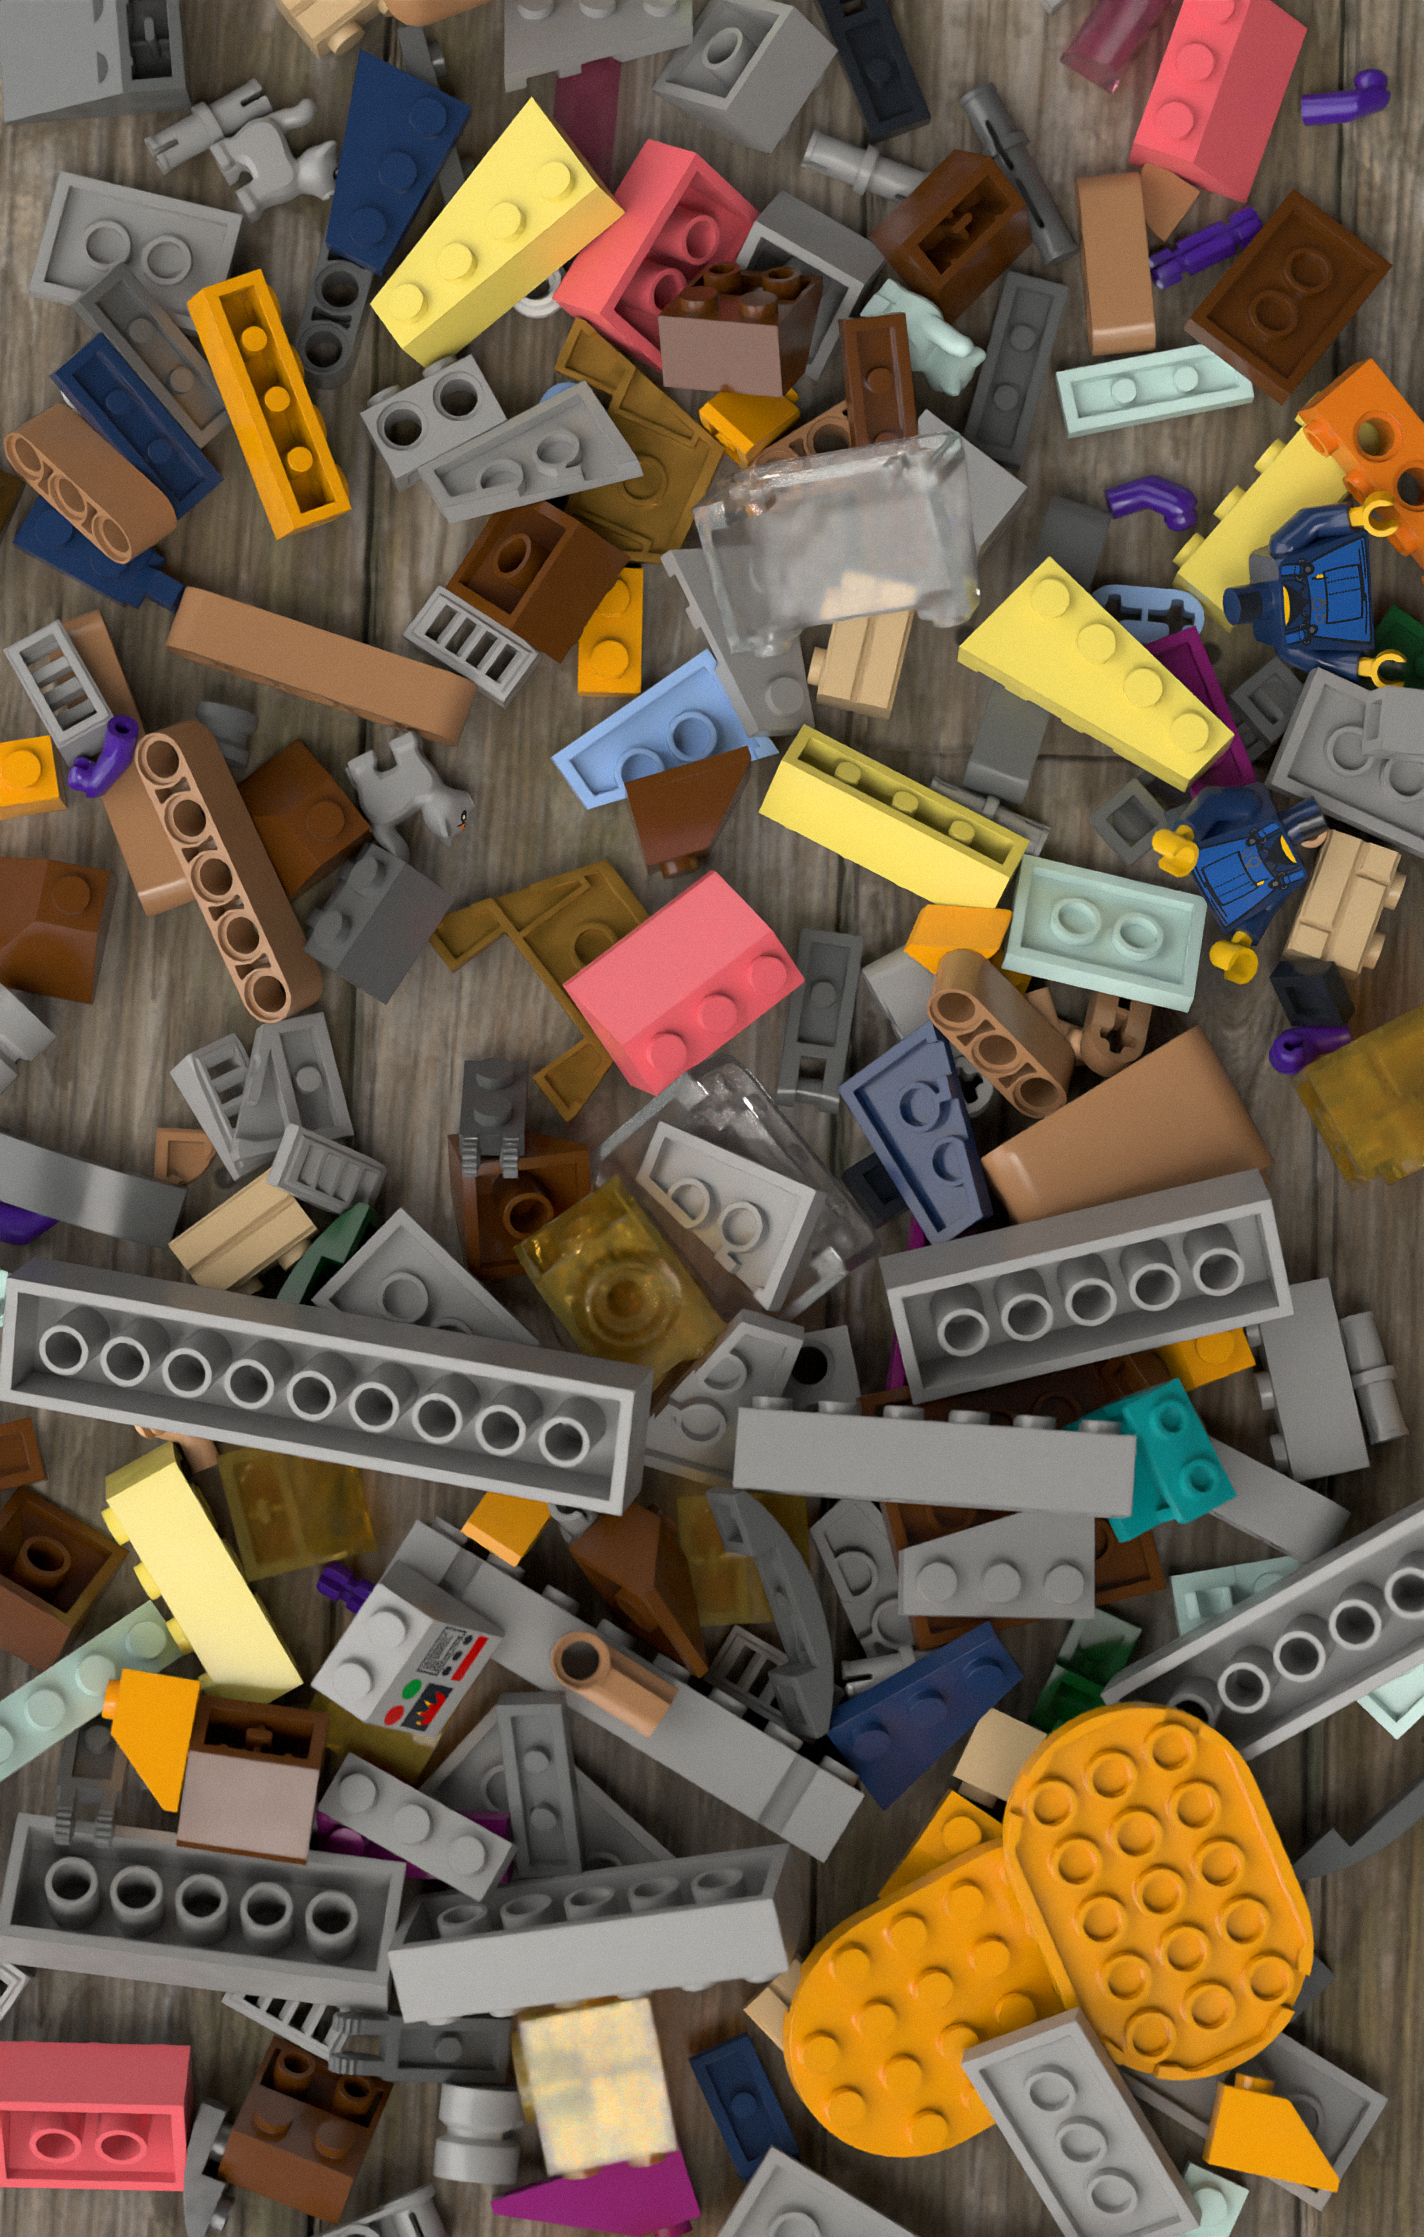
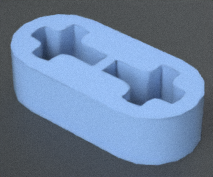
M1115 584L1103 586L1091 595L1103 608H1105L1108 600H1114L1119 602L1118 608L1120 612L1140 615L1139 621L1122 620L1120 624L1142 645L1169 636L1168 625L1159 622H1148V615L1166 616L1172 605L1181 607L1182 617L1192 619V625H1186L1182 630L1196 626L1200 635L1205 621L1204 609L1199 600L1190 593L1181 590Z

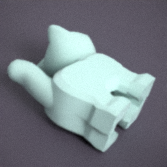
M888 278L877 294L873 295L862 310L861 316L905 312L911 370L922 371L932 390L946 393L950 396H958L960 391L972 379L975 368L986 359L985 351L980 347L974 346L970 338L962 335L949 323L945 322L941 310L933 302L919 294L908 291L899 282Z

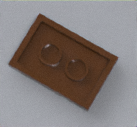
M1293 189L1190 316L1182 329L1283 406L1393 265Z

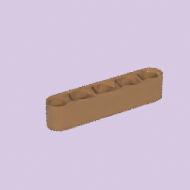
M194 587L185 588L164 647L178 656L406 733L414 731L423 739L452 747H457L478 689L474 682L454 673Z
M100 608L61 622L113 716H129L138 723L137 747L139 741L148 733ZM61 648L48 655L50 662L64 656ZM74 671L58 679V684L60 685L75 677ZM87 694L66 704L68 710L89 699ZM134 751L131 766L101 798L146 916L149 918L192 902L196 898L138 773ZM101 752L89 759L97 763Z
M191 719L177 722L147 734L139 741L135 749V763L138 773L244 1006L254 1018L268 1024L279 1022L311 1006L318 1001L322 993L323 979L316 960L302 951L307 944V940L215 737L208 727L199 721ZM173 747L175 748V750H176L177 753H178L179 761H178V759H177L176 756H175ZM200 806L205 813L206 820L201 814ZM226 864L228 865V867H229L230 870H231L232 877H231L230 874L228 873ZM253 923L258 929L259 936L254 930ZM279 981H280L281 984L283 985V987H284V989H285L286 995H285L284 992L282 991V989H281V987H280V984H279Z

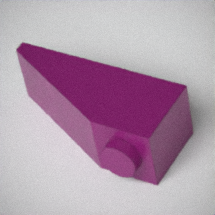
M678 2135L493 2195L490 2201L494 2215L638 2237L652 2232L654 2237H678L693 2230L691 2219L702 2216L701 2206Z

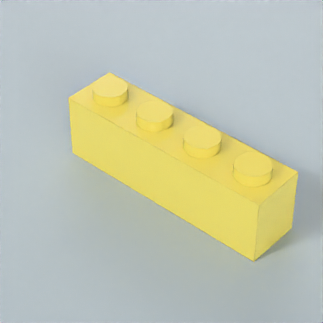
M1318 391L1308 402H1310L1315 396H1317L1320 393V391ZM1299 415L1296 416L1295 421L1302 428L1287 445L1279 438L1271 444L1255 464L1254 468L1261 475L1247 492L1237 485L1216 509L1213 515L1221 520V522L1205 539L1198 532L1195 533L1173 560L1180 569L1173 580L1172 586L1177 590L1188 592L1197 598L1204 609V613L1228 633L1236 625H1231L1226 619L1223 610V594L1226 588L1250 584L1249 556L1253 550L1267 546L1271 535L1300 509L1342 503L1349 494L1342 480L1346 473L1331 455L1326 458L1312 447L1303 433L1306 423ZM1364 422L1358 431V443L1361 449L1371 456H1374L1379 449L1380 437L1377 430L1371 424Z
M805 724L782 758L759 810V813L782 824L784 827L838 853L840 856L871 870L936 905L997 908L1030 843V840Z

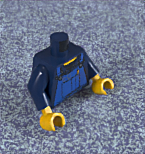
M1377 491L1370 494L1366 498L1364 505L1360 507H1355L1349 501L1306 507L1296 512L1271 535L1267 546L1253 550L1250 554V584L1229 587L1224 591L1223 610L1228 622L1231 625L1253 622V634L1256 641L1274 646L1275 652L1281 661L1307 674L1312 669L1319 667L1348 681L1360 682L1363 676L1371 677L1378 688L1386 685L1403 687L1404 681L1385 680L1381 677L1378 669L1379 665L1386 660L1407 662L1406 657L1400 651L1394 649L1384 650L1376 658H1367L1364 651L1375 649L1368 532L1376 537H1386L1393 534L1399 526V519L1377 521L1371 516L1370 512L1378 506L1386 507L1393 505L1395 500L1393 495L1386 491Z
M1254 782L1244 786L1204 787L1191 803L1164 812L1170 830L1161 829L1155 833L1152 839L1154 851L1163 855L1158 862L1159 868L1176 877H1184L1190 873L1223 934L1230 931V934L1233 936L1232 940L1217 941L1211 947L1209 956L1212 965L1224 970L1223 975L1225 979L1240 985L1248 983L1254 977L1258 968V957L1249 946H1257L1274 915L1297 887L1304 884L1309 876L1297 845L1330 830L1314 795L1279 811L1265 783Z

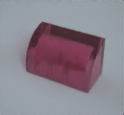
M1098 0L1062 53L1059 61L1112 95L1175 0Z

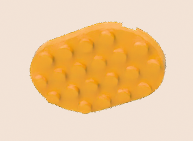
M1151 1702L1111 1704L1083 1713L1052 1732L1027 1759L1012 1786L1004 1814L1002 1841L1006 1869L1012 1887L1066 2010L1068 2011L1080 2006L1113 2062L1120 2066L1122 2064L1137 2071L1153 2074L1157 2079H1200L1223 2073L1248 2061L1265 2049L1280 2034L1294 2015L1295 2011L1292 2007L1301 1991L1305 1976H1310L1314 1951L1313 1927L1305 1897L1248 1765L1229 1741L1209 1724L1188 1712L1164 1704Z
M1002 1837L984 1842L856 1912L827 1933L801 1966L798 1973L802 1977L794 1993L790 2010L785 2009L782 2034L784 2058L788 2074L797 2094L814 2117L843 2142L871 2154L902 2158L933 2154L954 2147L996 2124L961 2066L964 2050L1067 2011L1012 1887L1003 1855Z

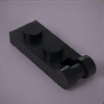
M813 0L818 14L824 22L831 43L838 50L836 56L871 145L930 124V112L886 1L860 0L865 10L845 17L841 5L854 0Z

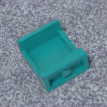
M1179 1378L1112 1400L1062 1427L1063 1431L1078 1432L1079 1423H1082V1420L1122 1423L1121 1435L1136 1436L1131 1516L1125 1519L1107 1518L1119 1543L1132 1540L1167 1521L1176 1519L1180 1524L1189 1523L1237 1497Z

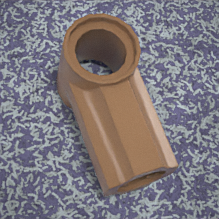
M584 1630L570 1631L562 1635L554 1643L550 1652V1668L554 1677L559 1682L647 1738L650 1737L679 1691L678 1688L610 1646L597 1635ZM576 1641L590 1643L598 1654L596 1671L585 1679L569 1677L564 1673L561 1666V1656L564 1649Z

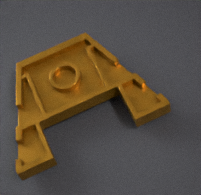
M576 317L554 366V371L579 383L585 380L590 388L613 397L607 414L638 458L644 476L572 493L563 512L578 520L630 556L628 562L663 565L660 559L662 555L669 550L684 548L725 456L726 449L643 375L627 358L599 335L585 320ZM494 513L489 514L484 528Z
M607 859L530 884V887L494 899L491 897L470 904V907L446 914L428 940L450 971L455 973L500 938L507 935L584 1036V1039L535 1074L532 1079L567 1125L576 1119L614 1064V1060L562 984L650 917Z

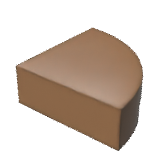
M1145 162L1140 179L1146 231L1159 245L1164 247L1198 200L1200 191L1173 172Z
M157 1128L154 1177L183 1187L199 1179L208 1170L217 1155V1151L205 1131L199 1129Z

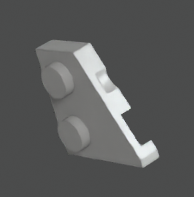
M323 1012L284 1019L270 1024L264 1023L256 1029L230 1153L232 1163L277 1154L289 1123L306 1128L335 1142L346 1140L354 1135Z

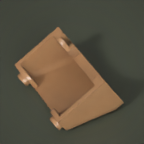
M1200 1025L1174 1038L980 1159L987 1188L1011 1226L1255 1168L1259 1169L1266 1184L1271 1181V1178L1265 1169L1275 1163L1220 1058Z

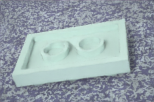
M1024 854L1017 871L1011 906L1013 916L1007 930L1001 968L1188 1013L1195 994L1207 903L1202 896Z

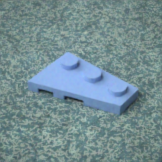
M708 648L550 757L586 810L625 799L624 783L747 745L751 761L780 753L769 737H747L714 669L717 661Z

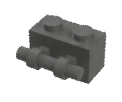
M365 842L353 862L346 860L336 876L341 880L323 908L319 910L315 907L305 922L310 928L304 935L307 944L302 951L355 987L387 1005L456 897L408 863L374 844Z

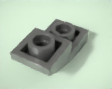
M210 2097L201 2104L187 2153L183 2198L188 2237H208L210 2231L221 2235L236 2200L235 2197L226 2194L229 2182L217 2178L218 2171L208 2168L211 2160L221 2163L234 2126L226 2123L232 2106Z

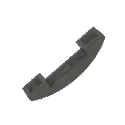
M1277 655L1234 691L1226 701L1251 764L1284 736L1304 687ZM1145 770L1137 778L1134 777L1091 814L1086 821L1129 868L1153 849L1152 839L1157 831L1161 829L1170 830L1164 812L1191 803L1193 799L1189 789L1184 793Z
M0 1126V1201L113 1237L165 1250L171 1249L168 1243L174 1240L189 1188L132 1169L123 1171L10 1134V1129Z
M722 1487L705 1491L725 1552L753 1556L789 1660L788 1663L767 1672L788 1732L814 1738L828 1733L832 1713L833 1661L826 1618L812 1577L787 1533L757 1500L744 1490Z
M1424 1771L1347 1842L1334 1828L1325 1826L1289 1859L1297 1881L1317 1878L1354 1865L1377 1853L1417 1823L1424 1815Z

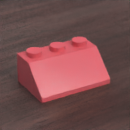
M1184 0L1134 139L1128 163L1143 168L1146 162L1173 172L1192 186L1246 204L1308 28L1271 0Z
M647 139L613 195L626 213L578 253L552 299L573 318L576 319L578 317L585 320L608 343L663 375L658 315L704 266L716 262L735 263L755 220L761 213L697 153Z
M711 870L562 985L630 1086L657 1097L806 980L773 930L716 871Z
M32 2040L0 2041V2187L184 2191V2173L192 2135L193 2115L191 2045H167L161 2043L152 2045L107 2044L100 2042L65 2043L37 2042Z

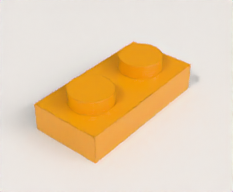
M623 568L616 584L605 595L584 627L578 647V696L636 698L641 695L643 568Z

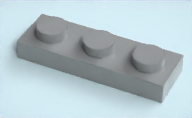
M350 1752L317 1807V1810L484 1905L488 1904L519 1849L507 1840Z

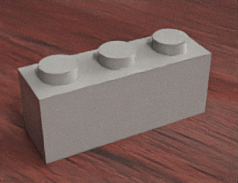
M1326 1277L1289 1285L1295 1315L1242 1327L1249 1347L1257 1346L1262 1371L1253 1373L1259 1407L1261 1411L1271 1409L1276 1434L1267 1436L1273 1470L1279 1473L1285 1472L1286 1477L1296 1482H1303L1370 1467L1329 1279Z

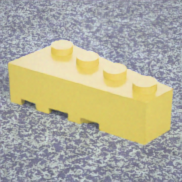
M531 97L370 305L399 346L424 368H428L445 357L457 354L626 212L561 125Z
M1050 556L959 646L957 661L994 679L1004 685L1006 690L1025 701L1030 700L1061 718V722L1080 733L1085 732L1113 748V752L1184 793L1229 749L1235 735Z
M168 1441L105 1477L106 1501L110 1507L101 1511V1514L118 1544L121 1546L130 1540L142 1562L134 1566V1570L150 1599L153 1601L163 1596L174 1618L168 1620L166 1625L184 1656L195 1651L206 1673L200 1675L198 1680L204 1681L203 1690L205 1694L268 1704L304 1683L301 1669L257 1592L253 1594L248 1586L250 1580L232 1545L226 1538L221 1539L217 1533V1522L200 1488L196 1487L194 1483L189 1485L182 1473L180 1461L183 1458L175 1443Z

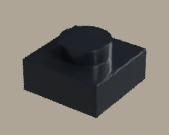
M1280 961L1269 977L1291 1026L1345 1027L1356 1011L1334 961Z
M876 1152L846 1169L841 1176V1180L876 1230L910 1209Z

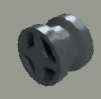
M198 702L195 716L199 722L209 728L215 737L227 766L247 768L250 754L246 749L248 736L257 731L259 717L232 706L213 702Z

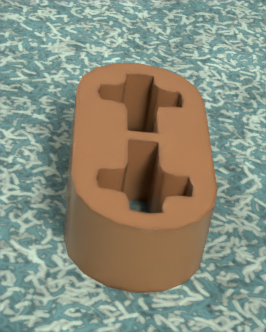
M1091 990L1080 1042V1053L1085 1064L1093 1072L1103 1077L1111 1078L1134 1064L1141 1056L1146 1043L1153 1005L1131 999L1123 1009L1118 1007L1119 996ZM1111 1029L1118 1031L1115 1047L1120 1051L1119 1054L1109 1051L1110 1043L1105 1039Z

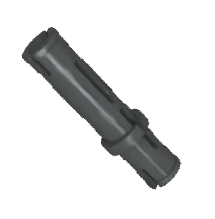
M992 82L984 84L964 95L958 102L961 108L963 107L984 147L980 154L988 155L993 159L1025 201L1031 239L1043 260L1044 267L1050 268L1069 259L1079 252L1081 248L1070 233L1050 191L1046 187L1026 148L1030 141L1025 131H1017L996 91L995 84Z

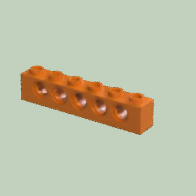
M1369 358L1350 366L1297 413L1306 423L1303 433L1308 442L1322 456L1328 458L1331 455L1346 473V476L1342 479L1346 489L1358 503L1363 506L1366 498L1377 491H1386L1393 495L1395 498L1393 505L1386 507L1378 506L1374 510L1383 521L1399 519L1398 529L1393 534L1386 536V539L1401 555L1406 557L1411 555L1424 571V423L1375 361ZM1364 422L1371 424L1377 430L1380 437V446L1374 456L1365 453L1358 443V431ZM1403 472L1414 476L1419 485V496L1413 505L1405 503L1398 493L1397 484ZM1423 575V576L1421 577V579H1422V582H1423V584H1424V575Z

